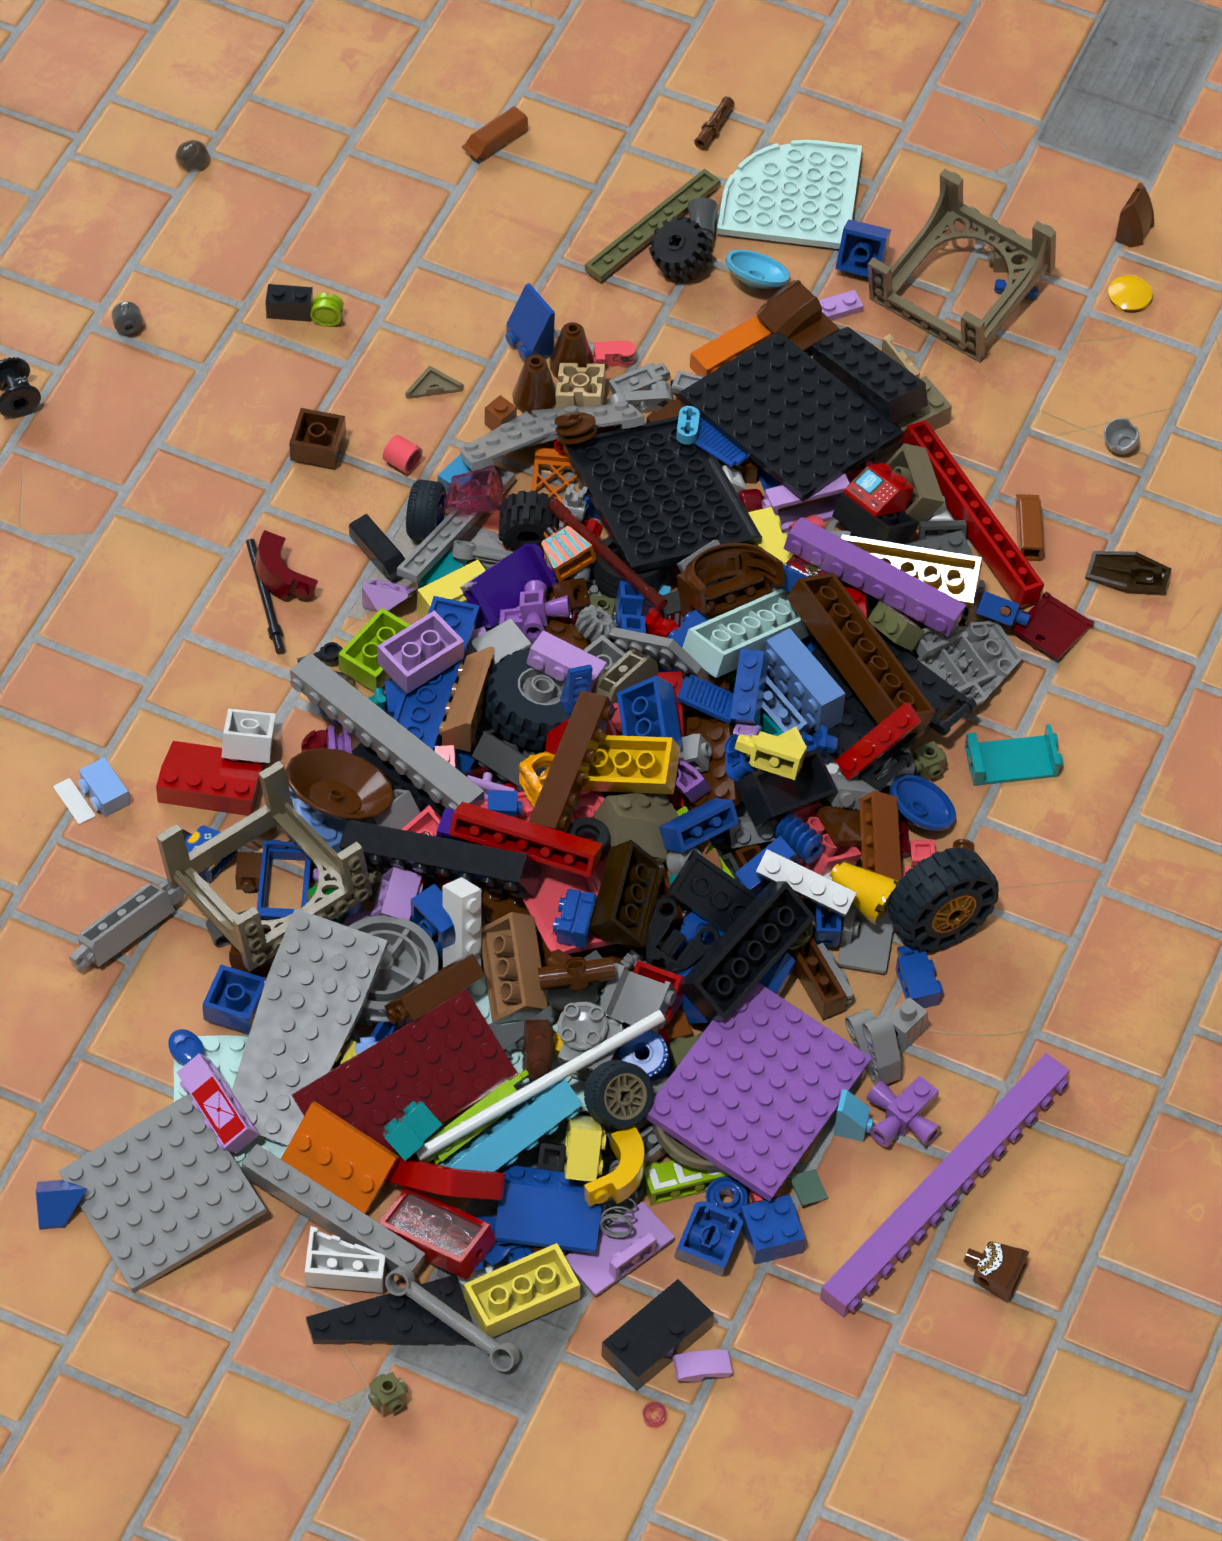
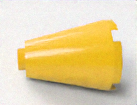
M843 862L841 865L836 864L829 875L832 877V881L857 892L852 904L873 924L876 921L878 922L888 909L890 895L895 890L898 882L895 879Z

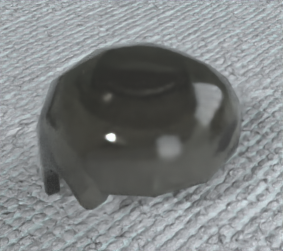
M189 140L180 144L175 154L178 166L183 167L188 172L191 169L203 171L210 164L211 160L206 146L197 140Z

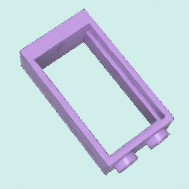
M844 474L804 502L832 495V499L779 513L778 509L803 502L783 485L765 489L762 508L772 507L774 514L780 518L782 533L788 532L789 525L801 517L805 518L815 514L818 518L821 517L823 522L834 520L835 518L832 517L839 496L850 483Z

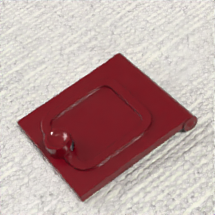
M1046 591L1042 599L1028 611L1031 614L1027 625L1023 626L1016 623L1011 628V631L1030 642L1033 649L1042 650L1058 660L1093 627L1095 622L1054 598ZM1037 636L1042 637L1044 640L1038 639Z

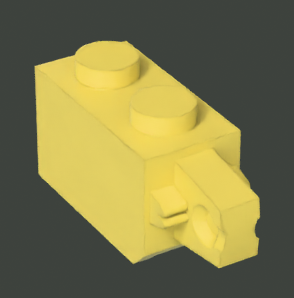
M761 731L758 736L752 735L750 737L740 734L735 745L736 750L746 753V756L750 757L749 763L752 767L795 780L802 767L807 748L805 745Z

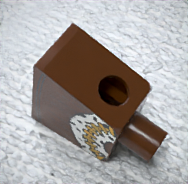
M990 1241L987 1243L983 1253L969 1248L963 1262L976 1267L973 1277L974 1283L1009 1303L1027 1264L1029 1251Z

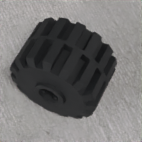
M676 216L672 217L671 222H668L667 219L661 222L664 226L661 228L656 227L653 231L656 236L650 237L649 241L652 245L649 247V252L662 273L668 279L671 277L674 282H679L682 278L684 283L690 282V278L693 276L695 279L701 277L699 273L702 270L706 272L709 269L707 262H712L713 256L711 252L714 251L710 239L695 220L691 221L689 217L683 216L682 220Z
M523 490L518 491V494H509L508 498H504L500 505L499 540L502 541L505 547H511V551H516L525 544H536L544 551L541 543L546 539L544 537L545 530L553 526L559 531V504H556V500L553 497L548 498V494H540L533 490L530 492Z

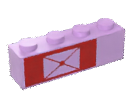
M199 1053L176 1072L182 1080L180 1086L186 1093H190L194 1099L191 1101L197 1111L203 1113L205 1125L212 1132H215L217 1135L216 1142L223 1150L228 1149L237 1154L260 1135L211 1059Z

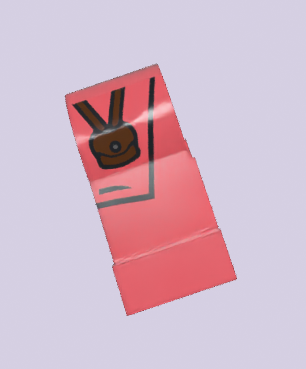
M626 340L594 342V364H605V367L617 365L630 367L635 363L636 347L632 342Z

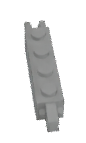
M168 880L159 886L154 883H147L80 932L78 937L80 946L69 956L72 966L79 971L92 963L100 967L175 911L173 906L184 898L185 892L179 886L173 889Z

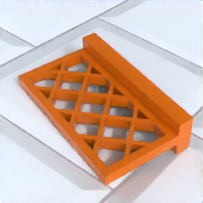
M536 447L531 490L537 491L544 485L550 491L548 498L555 497L556 504L561 506L563 499L558 493L566 487H570V484L579 479L565 453L559 454V450ZM539 467L549 468L553 473L544 479L538 473ZM568 469L572 470L576 475L566 481L560 473ZM557 476L563 484L554 490L548 482Z

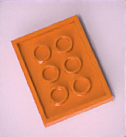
M315 1101L310 1105L281 1160L367 1215L399 1156Z

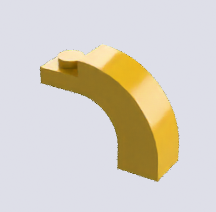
M635 1126L621 1129L611 1134V1149L619 1160V1165L611 1173L584 1185L585 1201L589 1207L597 1203H604L610 1197H613L618 1204L633 1194L639 1186L644 1174V1145Z

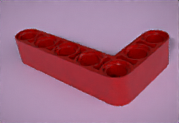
M399 1156L385 1182L445 1196L502 1200L506 1174L491 1171L455 1169L408 1158L405 1161Z

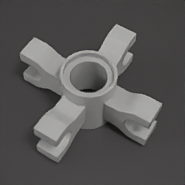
M570 484V487H567L560 509L559 517L563 519L560 521L559 531L566 526H570L576 532L580 531L587 506V501L583 500L587 496L588 487L583 486V490L580 489L579 492L574 491L575 484Z

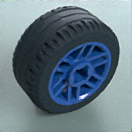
M420 479L413 483L406 512V532L410 539L424 541L444 520L446 490L441 482Z

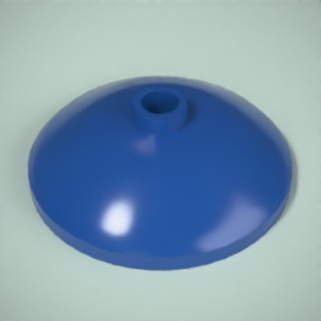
M910 774L900 775L892 782L890 795L897 797L898 812L910 823L930 831H942L952 825L956 817L953 803L934 783L920 776Z

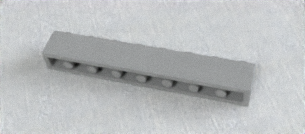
M258 1144L253 1147L241 1163L242 1172L247 1179L328 1232L340 1237L342 1241L352 1245L358 1244L385 1255L386 1269L391 1272L399 1266H405L413 1272L416 1278L424 1267L425 1253ZM396 1273L394 1274L406 1282L402 1275Z

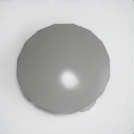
M589 1002L567 1004L557 1022L558 1034L561 1040L567 1046L577 1050H587L595 1047L605 1038L608 1030L607 1018L603 1009Z

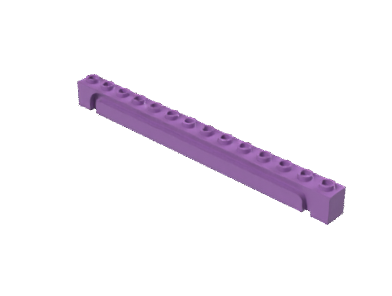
M1045 1053L824 1284L821 1289L820 1299L842 1317H845L850 1311L852 1313L855 1312L862 1303L861 1299L866 1294L871 1295L876 1290L878 1281L882 1277L887 1278L895 1268L894 1264L899 1259L903 1261L909 1255L912 1245L915 1242L919 1244L925 1238L930 1226L935 1227L943 1218V1213L947 1209L951 1210L959 1201V1196L963 1192H969L974 1186L975 1179L979 1175L984 1176L991 1167L990 1163L995 1158L1000 1159L1007 1150L1006 1146L1010 1142L1015 1143L1020 1138L1023 1132L1022 1129L1026 1125L1031 1126L1036 1121L1042 1108L1046 1110L1053 1102V1097L1057 1093L1061 1094L1067 1088L1070 1070Z

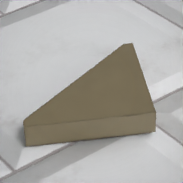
M429 366L405 392V397L411 399L462 392L464 384Z

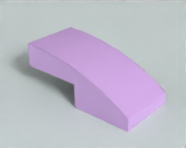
M701 1350L673 1356L677 1381L701 1382L705 1377L729 1378L732 1374L728 1350Z

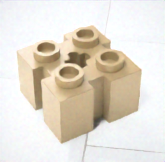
M560 363L559 382H557L555 394L557 408L604 405L603 396H605L606 391L605 364H587L586 368L578 367V363Z

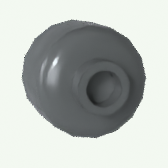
M122 302L112 310L113 324L120 334L131 335L142 327L141 312L135 303Z

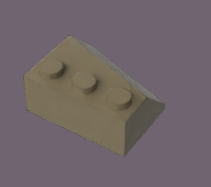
M632 793L607 796L594 813L595 818L602 821L608 827L610 833L609 843L612 847L632 840L652 857H655L657 861L665 862L667 859V854L670 850H666L664 847L659 826L677 818L679 815L666 794Z

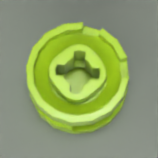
M327 293L317 294L316 298H313L310 316L315 323L321 326H335L341 321L344 303L335 294L332 296H328Z

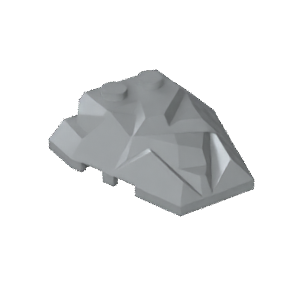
M997 621L971 622L968 626H959L957 624L949 637L931 627H926L923 629L925 632L914 647L919 655L918 661L963 695L973 698L977 706L988 698L1023 659Z

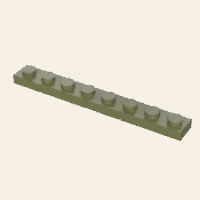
M704 168L585 264V271L602 282L649 244L650 237L656 236L653 232L655 228L664 226L661 222L666 219L668 222H671L672 217L676 216L681 218L688 212L687 205L692 199L707 197L720 186L721 180Z

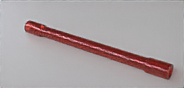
M555 498L548 504L547 508L561 522L570 526L592 545L593 550L639 591L644 599L657 611H661L667 605L668 601L656 589L649 586L582 524L562 502Z

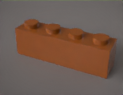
M872 791L859 799L863 869L899 881L902 879L897 797Z

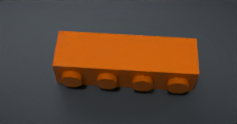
M756 315L691 352L690 368L698 376L705 377L775 333Z

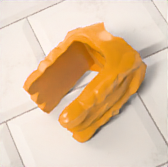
M546 751L530 755L519 763V781L524 790V795L533 808L555 757L554 754ZM542 766H548L540 776H537L535 770Z

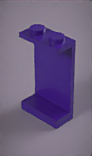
M525 544L460 588L468 603L480 605V612L477 618L480 626L492 628L499 623L497 619L500 617V610L511 609L520 604V592H524L526 583L532 580H539L545 583L547 587H553L552 584L556 583L553 570L547 566L544 560V553L541 548L536 544Z

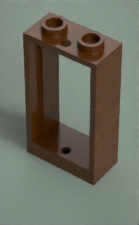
M473 954L455 960L384 1005L386 1016L396 1027L413 1022L484 977L485 973Z

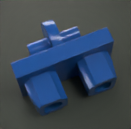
M821 725L813 736L808 734L800 735L807 746V752L818 748L826 764L829 752L834 753L837 749L838 737L828 735V727Z

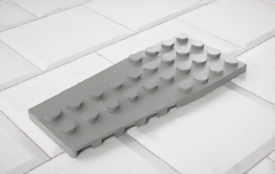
M296 908L294 909L268 973L232 1088V1093L260 1134L259 1137L284 1146L289 1145L304 1118L291 1094L331 1071L334 1063L337 1062L341 1054L340 1051L345 1041L348 1040L363 1010L388 947V940Z

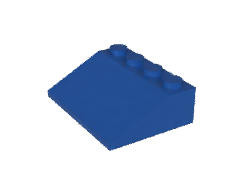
M505 1165L504 1174L506 1175L503 1198L499 1200L494 1230L496 1241L539 1247H549L557 1243L562 1250L596 1254L604 1203H597L589 1207L585 1201L584 1185L592 1181L565 1179L564 1172Z

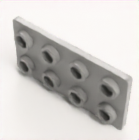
M853 904L851 905L843 924L837 961L839 967L881 974L886 973L894 927L889 919L888 909L881 919L873 924Z

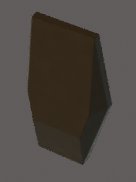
M1093 551L1085 579L1127 591L1166 593L1172 568L1138 552Z

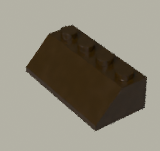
M629 840L610 848L589 928L607 942L642 948L645 946L664 866L634 841Z

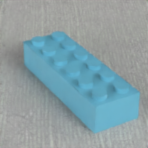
M563 1079L516 1106L439 1165L455 1169L498 1172L497 1169L502 1165L508 1166L519 1158L517 1154L523 1149L528 1151L539 1143L538 1138L544 1133L549 1135L559 1128L558 1123L564 1118L569 1120L578 1114V1108L583 1103L566 1079Z

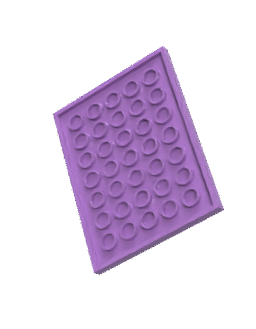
M758 982L724 1021L712 1020L654 1097L652 1108H650V1112L645 1116V1119L770 1202L837 1109L842 1089L849 1091L869 1064L871 1056Z

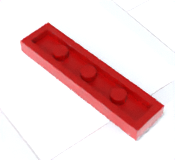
M905 702L837 758L835 762L846 778L853 780L920 725L922 720L911 704Z

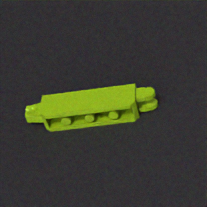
M524 1070L510 1081L508 1079L428 1139L427 1142L516 1092L517 1090L514 1085L526 1079L527 1075H529L528 1071ZM511 1110L422 1161L431 1162L433 1160L435 1164L443 1162Z

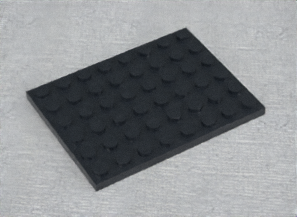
M775 333L680 391L678 399L686 406L697 408L703 420L715 428L716 431H719L722 436H725L726 439L731 441L732 444L737 446L738 449L744 452L802 502L821 491L842 475H846L903 438L904 431L894 423H889L874 407L782 333Z
M679 416L645 423V425L596 434L591 439L578 444H563L565 454L582 485L588 487L587 494L631 574L679 563L713 540H718L720 545L727 543L757 545L761 544L762 541L760 532L717 458L693 443L682 444L677 440L676 433Z

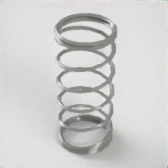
M619 1160L610 1164L608 1174L617 1168V1166H613L618 1164ZM636 1190L634 1191L635 1197L633 1199L628 1197L627 1199L629 1200L622 1201H632L634 1206L631 1210L622 1206L612 1207L608 1201L613 1199V1197L604 1202L600 1228L606 1235L620 1238L632 1232L633 1224L631 1221L635 1216L632 1211L636 1208L634 1200L638 1197ZM607 1204L610 1208L605 1210V1205ZM615 1208H622L628 1211H622ZM610 1209L622 1213L631 1212L632 1218L628 1219L621 1214H607L606 1212ZM609 1218L614 1222L628 1223L630 1229L625 1232L614 1231L608 1228L604 1221ZM613 1218H620L625 1221L614 1220Z

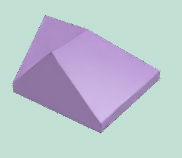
M372 578L363 583L362 606L365 609L379 611L381 608L389 611L415 595L418 589Z

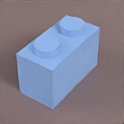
M105 757L79 770L80 780L78 784L84 794H89L93 808L96 811L100 810L104 817L130 805L128 790Z

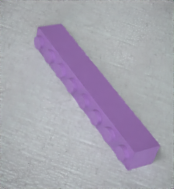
M801 517L788 533L783 549L828 573H834L837 578L949 637L960 622L966 604Z

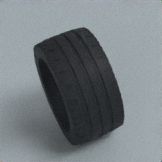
M611 536L605 538L599 544L596 552L597 560H595L594 578L598 589L609 598L616 599L620 581L643 583L644 601L658 592L664 579L665 566L641 573L630 574L620 572L610 566L624 561Z

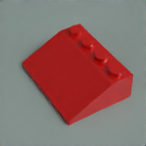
M173 741L160 769L156 784L157 801L165 804L249 816L254 812L261 784L258 773L264 770L266 763H254L246 760L232 761L228 758H221L222 748Z

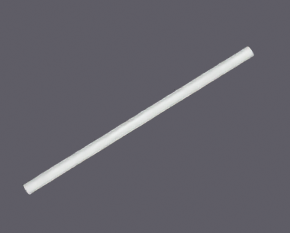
M657 1010L427 1142L416 1151L420 1161L666 1021L660 1010Z

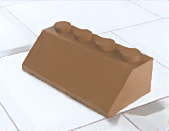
M488 647L466 656L464 665H459L457 673L459 681L458 684H453L451 691L453 700L452 703H447L445 709V716L447 718L445 722H441L439 728V735L442 736V746L454 745L455 749L471 751L484 710L483 701L487 681L495 665V647Z
M510 912L482 927L481 951L492 1022L502 1023L527 1019L548 1007L545 990L541 991L538 968L541 967L534 916Z

